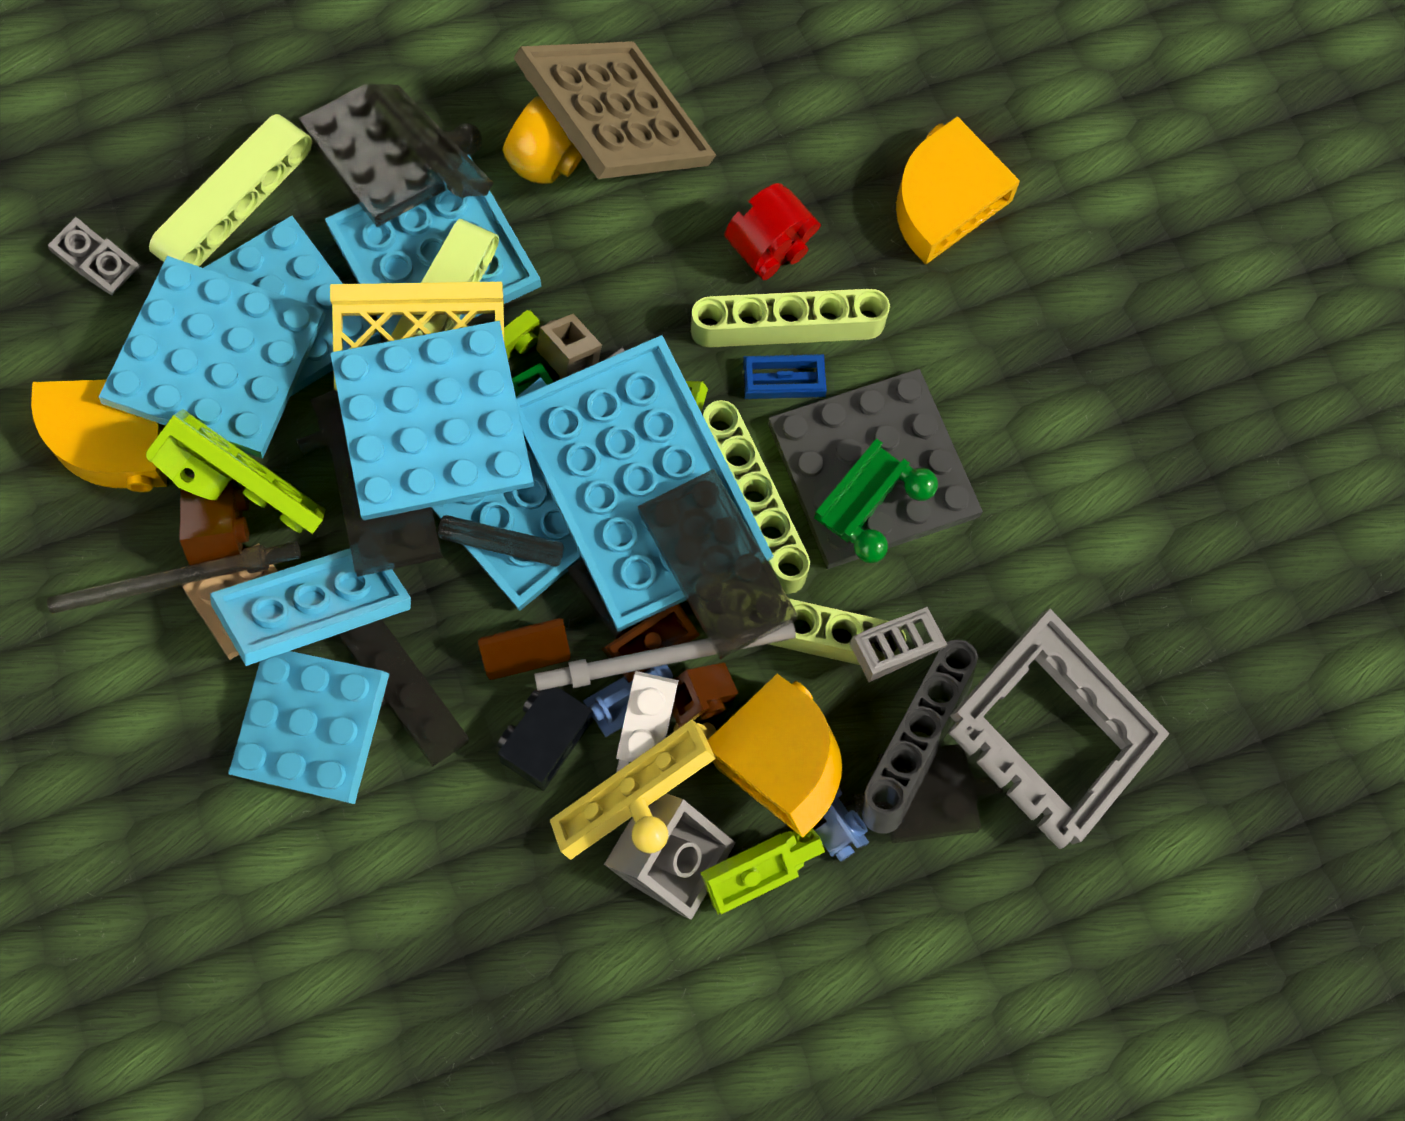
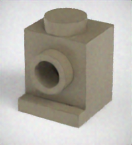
M570 314L558 320H551L540 327L536 350L560 376V380L597 364L602 344L574 314Z

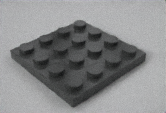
M920 369L778 414L768 419L769 429L827 569L859 558L854 551V544L852 542H845L814 519L815 512L876 438L883 442L881 448L901 462L903 459H906L914 469L927 468L935 474L938 480V488L935 495L926 501H916L910 498L905 491L904 482L898 481L891 493L887 494L882 504L878 505L873 515L866 520L861 529L880 531L887 539L888 549L980 518L983 513Z

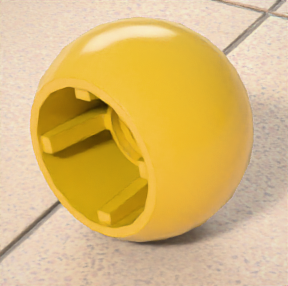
M540 96L533 98L522 111L511 128L503 146L504 156L511 168L522 178L539 184H551L561 173L569 177L582 159V155L568 139L565 131Z

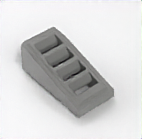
M928 607L853 636L849 644L868 682L947 647V643ZM922 622L931 642L924 644L914 624ZM907 629L916 648L909 650L900 632L901 630ZM892 635L901 654L894 655L886 637ZM878 643L886 658L885 660L879 661L871 644Z

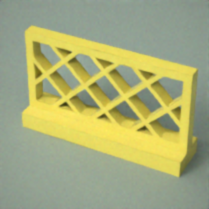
M502 282L330 284L333 352L343 350V340L350 346L349 349L362 347L376 332H379L388 342L394 341L395 339L381 327L392 315H404L414 325L401 338L405 339L413 337L419 330L424 335L431 334L424 325L435 314H446L457 324L453 329L468 327L467 324L477 314L495 313V321H500L504 339ZM455 314L467 315L462 320H460ZM382 315L376 322L370 317ZM413 315L424 316L418 321ZM343 316H361L371 327L354 343L343 333ZM334 377V390L337 391L336 382H335V377Z

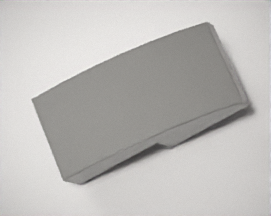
M77 217L48 244L49 250L110 295H113L139 268L137 262L108 238L103 240Z

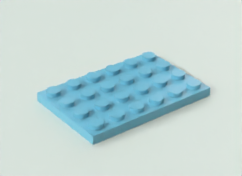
M662 335L516 399L524 438L617 632L773 559L774 556Z

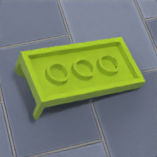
M184 409L172 416L146 452V458L170 478L178 488L213 501L217 500L233 478L246 487L242 493L248 499L263 508L269 503L282 513L279 519L298 533L306 529L313 534L323 521L325 508ZM185 468L192 469L195 477H188L185 474Z

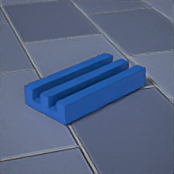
M824 354L743 356L745 399L826 396ZM816 368V372L778 371L777 373H753V369ZM780 383H808V384H780Z

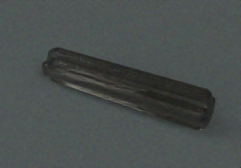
M449 515L442 517L438 527V535L442 540L555 567L560 565L564 554V545L561 542Z

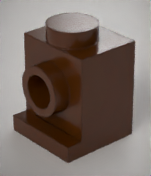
M725 662L688 669L676 677L674 680H678V686L672 713L680 728L699 716L704 720L725 711L724 703L733 701L738 694Z

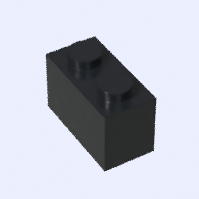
M558 687L542 691L535 689L523 706V711L526 714L517 727L511 724L504 731L497 744L501 748L498 752L500 762L542 791H545L593 722V710Z

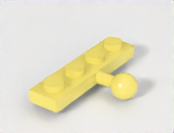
M693 719L552 817L550 823L561 853L570 860L631 817L635 821L632 829V841L636 848L649 854L660 851L667 843L668 829L661 819L652 816L648 806L716 759L702 728Z

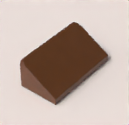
M677 604L647 618L602 650L608 658L687 643L698 637L699 633L681 606ZM648 668V669H643V670H638V672L645 673V672L648 671L650 668ZM635 671L621 675L630 683L633 681Z
M560 618L482 637L478 640L486 675L489 680L566 662L571 658L564 622Z

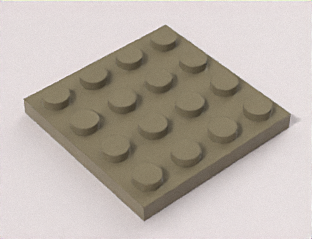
M634 41L520 46L513 58L523 71L525 78L535 88L565 131L568 139L575 145L588 164L589 169L598 179L709 166L716 156Z

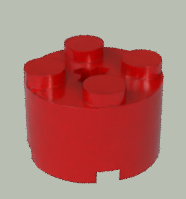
M781 183L770 185L754 195L748 201L753 207L744 216L738 211L729 222L725 231V237L731 246L762 280L772 277L785 262L789 261L790 264H795L800 261L809 250L806 246L807 241L821 226L793 192Z

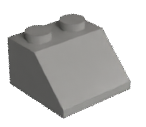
M666 793L648 806L652 816L661 819L667 826L668 840L666 845L656 853L649 854L638 850L632 841V829L635 825L632 817L604 865L633 887L692 920L707 894V889L700 872L725 861L736 842L684 799Z

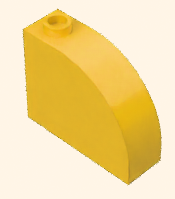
M958 116L946 125L940 123L929 132L926 139L914 150L906 164L896 202L897 220L901 233L909 247L926 265L1011 203L1020 180Z
M106 380L32 383L31 408L35 426L48 448L69 471L92 484L111 488H127L134 492H148L153 487H167V476L146 458L147 450L165 425L101 404L99 395Z
M776 674L707 740L716 758L712 761L715 767L802 838L821 820L835 799L842 775L840 749L821 709L813 701L811 693L798 681H794L791 684L782 676Z

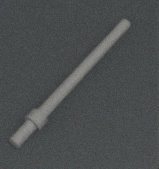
M790 621L586 663V659L568 662L569 667L535 673L537 691L570 684L573 685V688L591 685L590 680L794 639L796 638L793 622Z

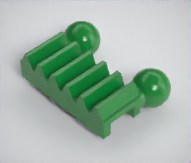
M877 438L817 509L814 519L845 542H852L857 557L866 563H876L882 560L888 551V542L880 531L874 529L863 530L861 528L866 520L873 515L878 505L882 504L887 494L891 493L896 483L900 480L903 481L907 495L916 501H926L932 498L938 488L937 477L931 470L927 468L914 469L906 459L900 462L881 448L883 442Z

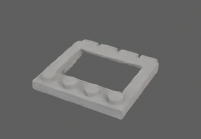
M1051 609L1041 613L953 711L950 717L955 721V724L948 731V734L968 755H972L981 748L983 752L975 762L1000 788L1004 787L1010 780L1014 783L1006 794L1030 820H1034L1041 813L1045 815L1037 827L1058 849L1064 848L1069 842L1073 845L1083 841L1170 734ZM1034 659L1121 749V752L1096 779L1073 810L983 717L998 699L1005 698L1028 672V666Z

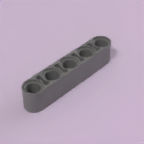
M951 640L946 642L947 647L939 650L868 783L864 797L862 817L866 826L873 832L884 834L898 828L954 721L950 715L962 703L969 692L977 665V651L970 643L963 640ZM949 665L960 666L963 669H954ZM940 698L946 701V703H937L931 699ZM913 732H924L929 737H917ZM904 766L910 769L911 772L901 773L896 771L894 767ZM888 802L893 808L884 810L878 808L874 803Z

